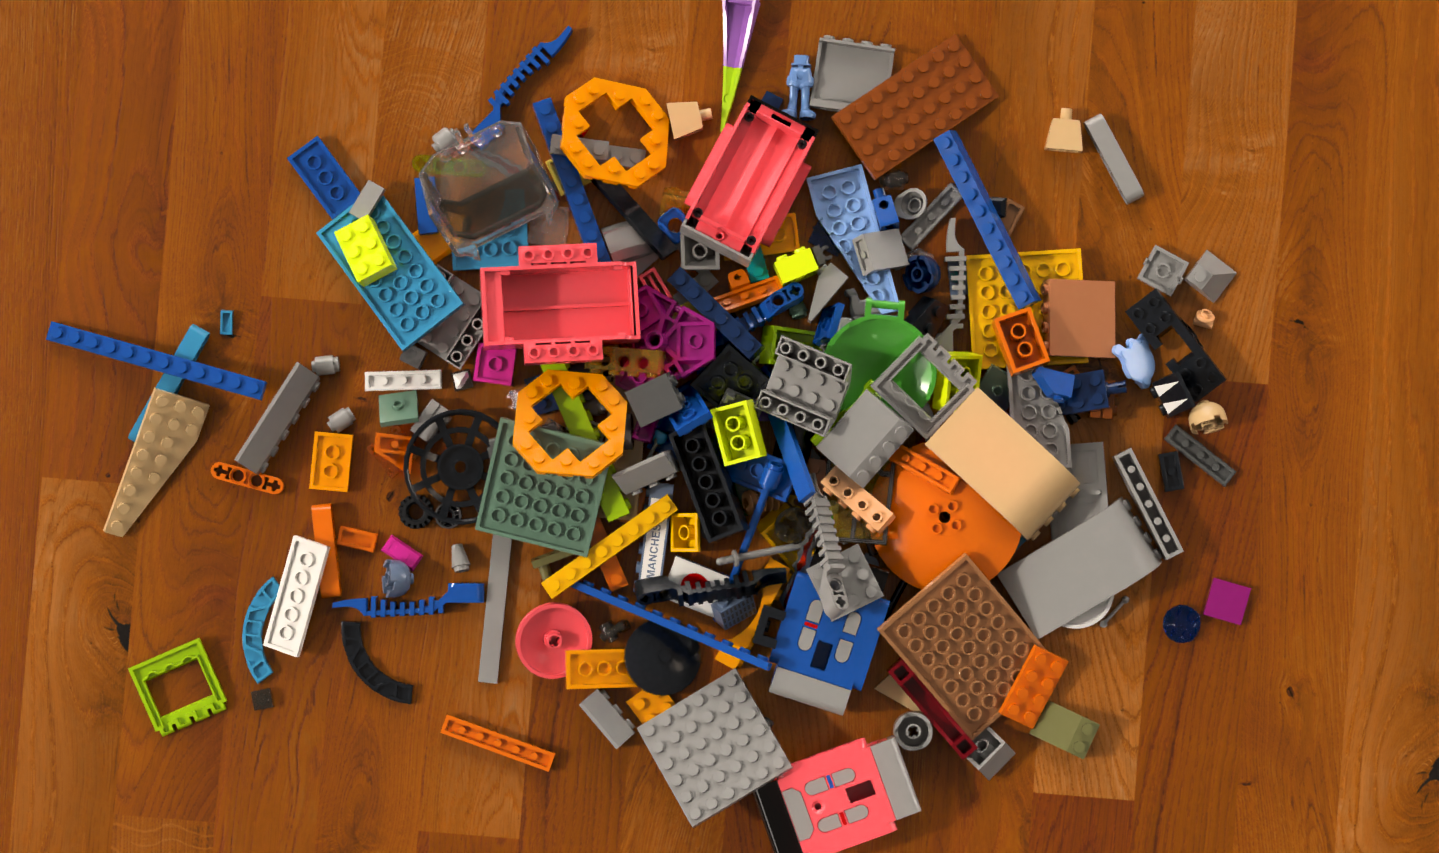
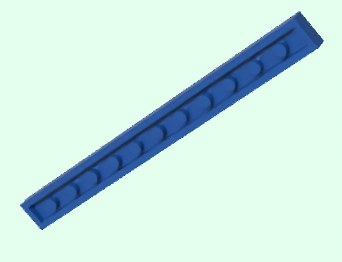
M51 321L46 340L261 401L267 385L266 381Z
M584 580L582 583L578 581L571 586L764 670L770 671L772 663L768 662V657L760 654L757 657L750 654L751 650L742 646H740V649L732 647L734 643L723 639L721 642L715 639L716 635L706 631L704 634L697 632L699 628L690 624L685 627L680 624L681 620L671 616L670 619L664 618V613L655 609L652 612L645 610V605H641L638 602H635V605L628 602L629 598L619 594L618 597L611 595L612 591L603 587L600 590L594 588L595 584Z

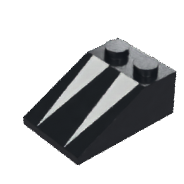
M1179 371L1150 384L1152 387L1149 389L1154 399H1158L1160 403L1158 408L1163 416L1166 415L1167 418L1196 406Z

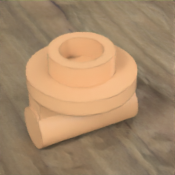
M1208 309L1198 310L1194 317L1193 325L1212 329L1215 316Z

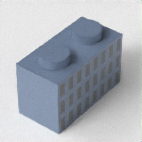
M753 595L749 598L742 596V599L733 597L729 601L726 598L721 602L717 600L711 604L715 622L724 630L757 613Z

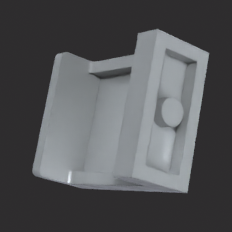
M899 228L865 233L852 240L863 276L890 269L897 271L909 265Z

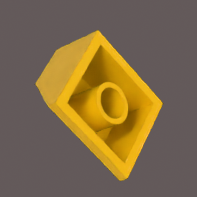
M674 513L671 516V552H701V522L697 513Z

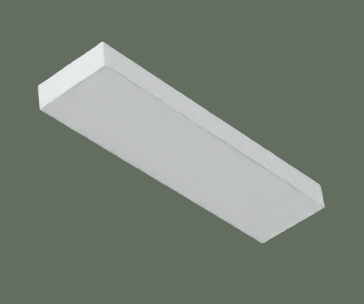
M442 370L365 372V391L442 389Z

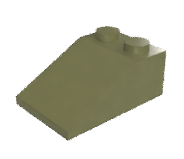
M1048 700L1029 734L1084 760L1100 724Z

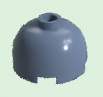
M386 559L383 567L386 568L385 576H382L383 594H386V598L400 597L406 594L410 584L414 583V574L410 573L409 567L404 562Z

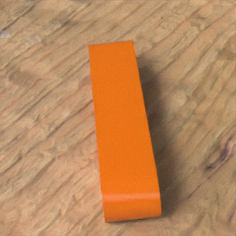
M332 504L312 505L315 542L330 547L320 583L322 599L341 597L342 588Z

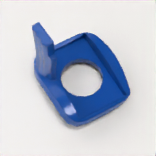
M676 207L670 208L657 221L658 227L674 244L680 243V232H671L668 228V223L672 218H679L683 223L686 217Z

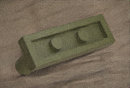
M554 550L532 558L531 563L534 569H539L542 580L545 581L553 575L549 563L574 554Z

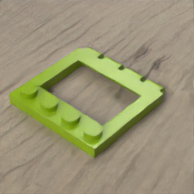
M200 637L128 668L156 732L160 731L162 737L175 732L173 724H176L178 730L192 725L191 716L194 717L196 722H199L211 716L208 710L210 708L214 715L226 710L224 702L227 701V698ZM198 659L212 695L161 716L146 681Z

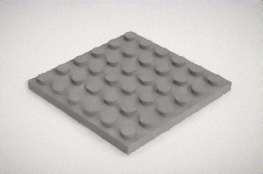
M736 668L637 727L638 732L693 828L793 768Z

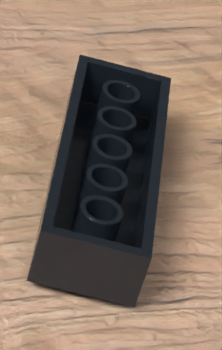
M710 421L697 426L690 433L680 437L677 432L669 434L668 436L708 543H716L749 530L750 528L728 469L724 466L722 454Z

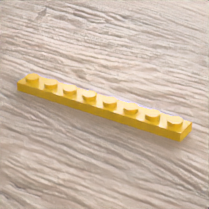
M668 494L591 547L588 557H577L541 583L551 599H554L679 510Z

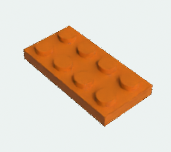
M1034 644L998 712L1033 729L1069 661Z

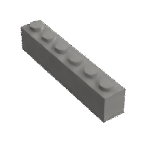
M1132 448L1112 456L1162 558L1168 560L1184 552Z

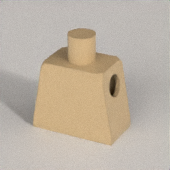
M698 102L666 103L674 141L702 131V121L713 119L711 108L699 110Z
M1061 108L1060 118L1052 119L1044 150L1081 153L1083 151L1080 120H1072L1073 109Z

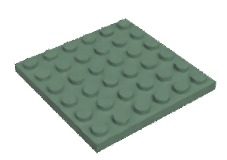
M501 417L475 530L588 557L609 467L593 479L581 476L566 477L557 476V474H537L513 447L515 420ZM540 426L529 433L552 459L568 448L581 462L605 443Z

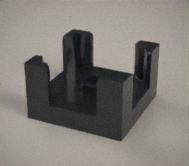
M763 605L752 642L775 649L777 644L776 638L763 635L764 631L768 632L771 623L768 617L783 621L786 612Z

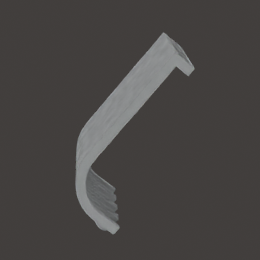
M1121 496L1098 514L1016 563L1004 568L997 574L1037 639L1042 638L1134 584L1162 563L1160 551L1157 548H1153L1150 535L1142 530V523L1137 515L1134 516L1131 512L1132 506L1127 499L1124 500Z

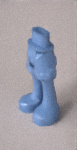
M794 55V63H791L790 73L787 77L786 85L790 87L789 104L787 109L782 110L780 114L791 120H797L799 90H801L799 120L812 121L816 119V113L811 111L809 107L810 88L814 85V78L812 77L808 55Z

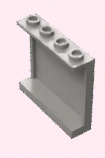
M824 35L823 38L820 37L814 71V85L811 91L809 107L839 112L890 78L895 48H892V45L889 44L875 46L873 42L869 41L855 43L850 38H843L841 41L835 40L834 36Z

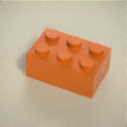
M1031 307L993 319L991 324L1011 377L1034 370L1038 366L1048 365L1050 359Z

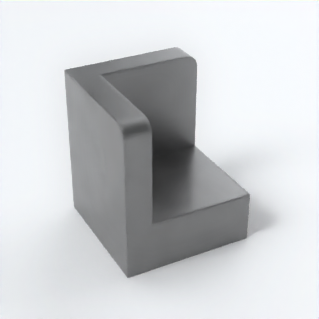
M413 345L405 352L403 351L399 359L420 370L428 353Z

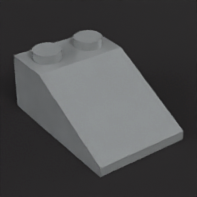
M831 262L828 266L824 264L817 273L819 277L807 320L810 324L848 279V276Z

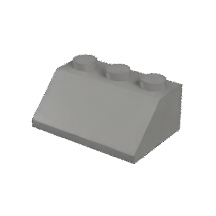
M671 449L613 474L612 477L625 495L631 493L634 496L643 492V487L649 486V488L659 485V480L666 478L668 481L677 477L676 473L681 471Z
M597 688L579 706L617 749L635 733L633 730L635 725L629 719L625 720L622 717L623 711L617 704H611L608 700L611 697L604 689L600 691Z

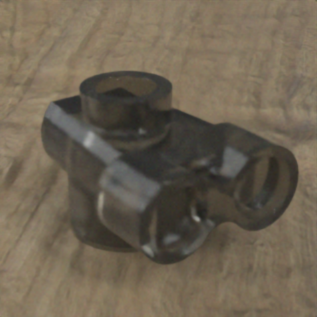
M610 620L599 626L601 631L599 636L603 642L608 641L612 643L619 639V634L630 630L631 625L628 620H621L616 624Z

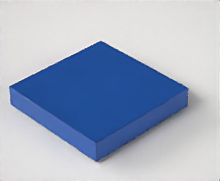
M838 302L822 309L813 339L814 345L826 344L835 335L845 304Z

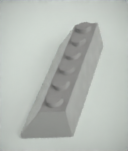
M296 362L234 460L258 476L260 473H264L269 466V463H267L271 456L274 457L279 450L278 444L289 435V427L291 424L295 425L300 417L298 413L309 404L310 394L312 391L316 392L321 384L319 382L320 377Z

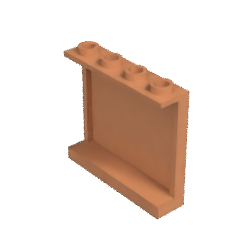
M1048 279L1043 281L1041 286V294L1043 295L1041 332L1043 333V342L1048 356L1101 358V360L1114 359L1115 355L1112 353V347L1115 345V282Z

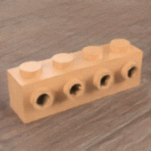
M836 465L821 481L824 487L822 490L830 497L834 495L838 499L836 502L844 509L848 507L852 510L851 515L855 519L865 521L867 523L865 527L873 534L878 532L881 535L884 529L896 518L889 509L849 478Z

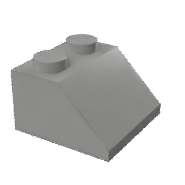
M988 726L972 740L978 748L967 759L990 780L1016 753Z

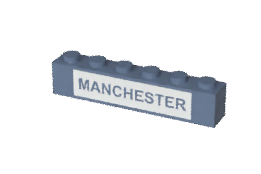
M660 483L652 488L647 486L646 497H649V502L644 505V510L667 494L673 500L674 485ZM670 517L644 535L643 543H639L638 554H642L641 562L637 561L636 573H639L638 580L663 576Z

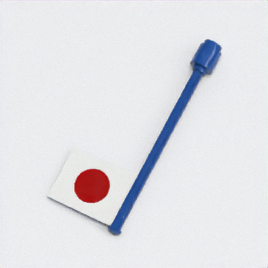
M769 461L764 467L759 480L763 489L749 524L750 529L745 534L738 554L748 552L770 491L778 488L784 471L782 470L783 465L776 461ZM676 555L668 578L681 586L685 585V581H690L691 589H696L695 582L700 581L701 588H705L706 581H710L711 587L715 586L714 580H719L720 585H724V578H729L730 584H734L733 575L738 574L739 576L744 561H739L738 567L733 566L729 576ZM705 601L700 605L694 603L693 606H689L688 603L684 602L685 607L713 617L715 621L711 608L712 603Z

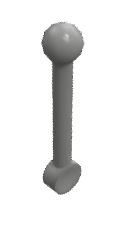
M1123 596L1122 601L1108 617L1100 621L1102 628L1107 627V622L1125 603L1129 602V597Z

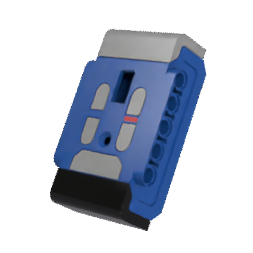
M815 546L809 567L821 562L825 558V556L819 557L818 554L823 548ZM868 563L883 593L890 570ZM797 571L785 608L786 615L784 620L781 621L777 632L776 648L772 649L769 657V662L775 663L776 667L768 691L843 716L851 690H862L880 635L877 628L884 623L890 601L879 598L831 622L824 612L822 602L808 573Z

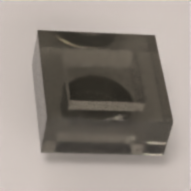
M271 688L251 692L254 711L274 707Z

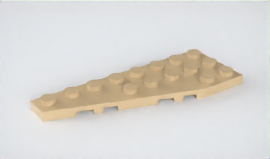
M154 387L103 529L105 533L120 537L126 534L197 442L210 407L209 404Z

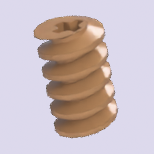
M755 490L743 492L742 505L747 515L754 513L761 494L760 492ZM768 496L762 513L765 511L771 512L772 510L778 511L784 502Z

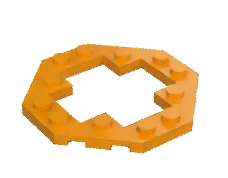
M594 77L564 99L560 149L583 178L603 180L604 183L622 184L628 186V188L637 189L666 168L670 118L647 89ZM603 96L606 97L615 110L630 101L652 128V131L640 139L651 155L627 171L615 156L600 166L577 137L590 127L580 114V111Z
M548 369L518 392L513 447L537 474H557V476L566 477L581 476L593 479L623 456L627 401L603 374ZM560 386L572 400L586 389H589L611 414L598 424V429L605 435L608 441L581 462L568 448L552 459L529 434L543 423L541 417L532 407Z

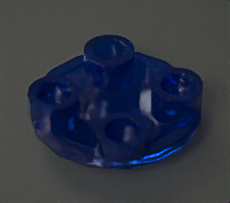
M1187 605L1172 607L1163 618L1165 634L1169 639L1178 643L1191 642L1200 630V615Z

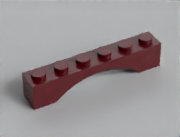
M899 658L886 670L963 760L978 748L902 658Z

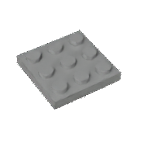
M859 544L840 552L844 558L841 564L845 565L841 578L849 606L836 619L830 618L831 622L884 596ZM819 563L806 569L818 595L824 570L823 567H820Z

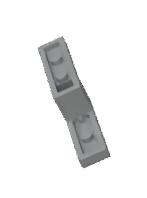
M552 134L549 154L566 156L560 149L562 135ZM579 138L599 164H603L615 156L623 167L632 168L645 159L646 150L612 146L609 145V141Z

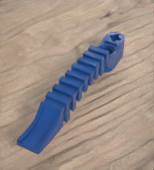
M569 25L556 40L548 43L540 42L537 47L534 46L532 53H528L525 56L526 60L519 63L520 67L518 69L515 68L512 76L509 75L506 78L507 81L500 85L501 88L494 91L495 100L492 97L488 100L493 106V111L468 136L481 151L507 126L501 120V108L504 104L507 107L510 105V101L505 98L507 94L511 98L515 95L510 87L513 86L517 90L520 88L516 80L519 78L523 83L527 80L523 75L524 71L529 76L533 74V70L529 67L531 64L538 71L542 68L535 60L537 57L546 66L550 64V60L542 51L545 50L554 58L573 32Z
M798 282L790 283L772 293L759 307L756 308L754 306L751 308V313L745 312L742 318L736 317L735 319L748 332H753L755 328L764 326L766 321L768 323L771 322L772 318L801 303L804 299L803 286ZM792 291L799 292V295L792 294ZM776 299H782L784 301L783 304L779 306L775 305L773 302ZM719 330L716 332V350L718 351L724 345L731 342Z
M448 583V592L441 599L435 600V596H430L429 606H426V600H419V608H416V601L409 602V609H406V602H400V609H397V601L390 602V610H387V599H382L381 610H378V596H371V611H368V598L332 603V608L353 607L358 609L364 616H371V618H376L378 615L380 617H387V615L396 617L397 614H400V616H406V614L415 616L416 613H419V615H425V613L434 615L437 609L438 613H445L446 603H484V583Z

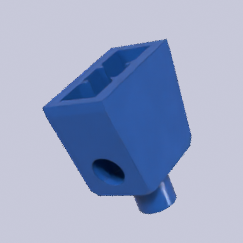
M884 188L873 190L875 199L872 200L879 230L898 229L899 219L891 195L886 196Z

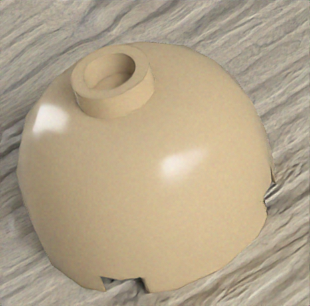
M1209 400L1199 401L1198 405L1190 411L1188 417L1190 430L1193 434H1198V431L1203 430L1204 434L1213 433L1223 429L1224 423L1228 424L1224 408L1215 402H1209Z

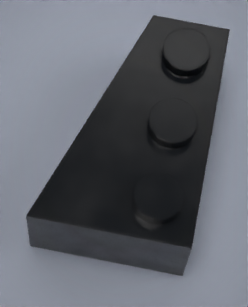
M923 296L908 312L909 315L905 318V321L916 327L924 336L929 333L935 339L950 307L936 299Z

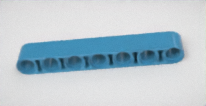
M192 324L174 356L196 362L209 339L210 333ZM163 373L155 388L178 394L185 379ZM150 398L128 436V439L133 442L136 440Z

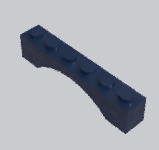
M679 267L667 280L701 314L714 322L715 327L750 361L753 362L765 349L756 338L684 269Z

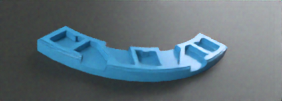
M274 576L256 593L248 607L243 624L242 643L246 663L257 684L273 673L264 653L262 635L266 616L276 600L280 586Z

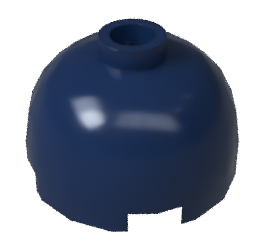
M915 255L908 259L909 265L905 268V274H902L903 282L907 289L915 293L932 291L941 279V270L938 263L931 257Z

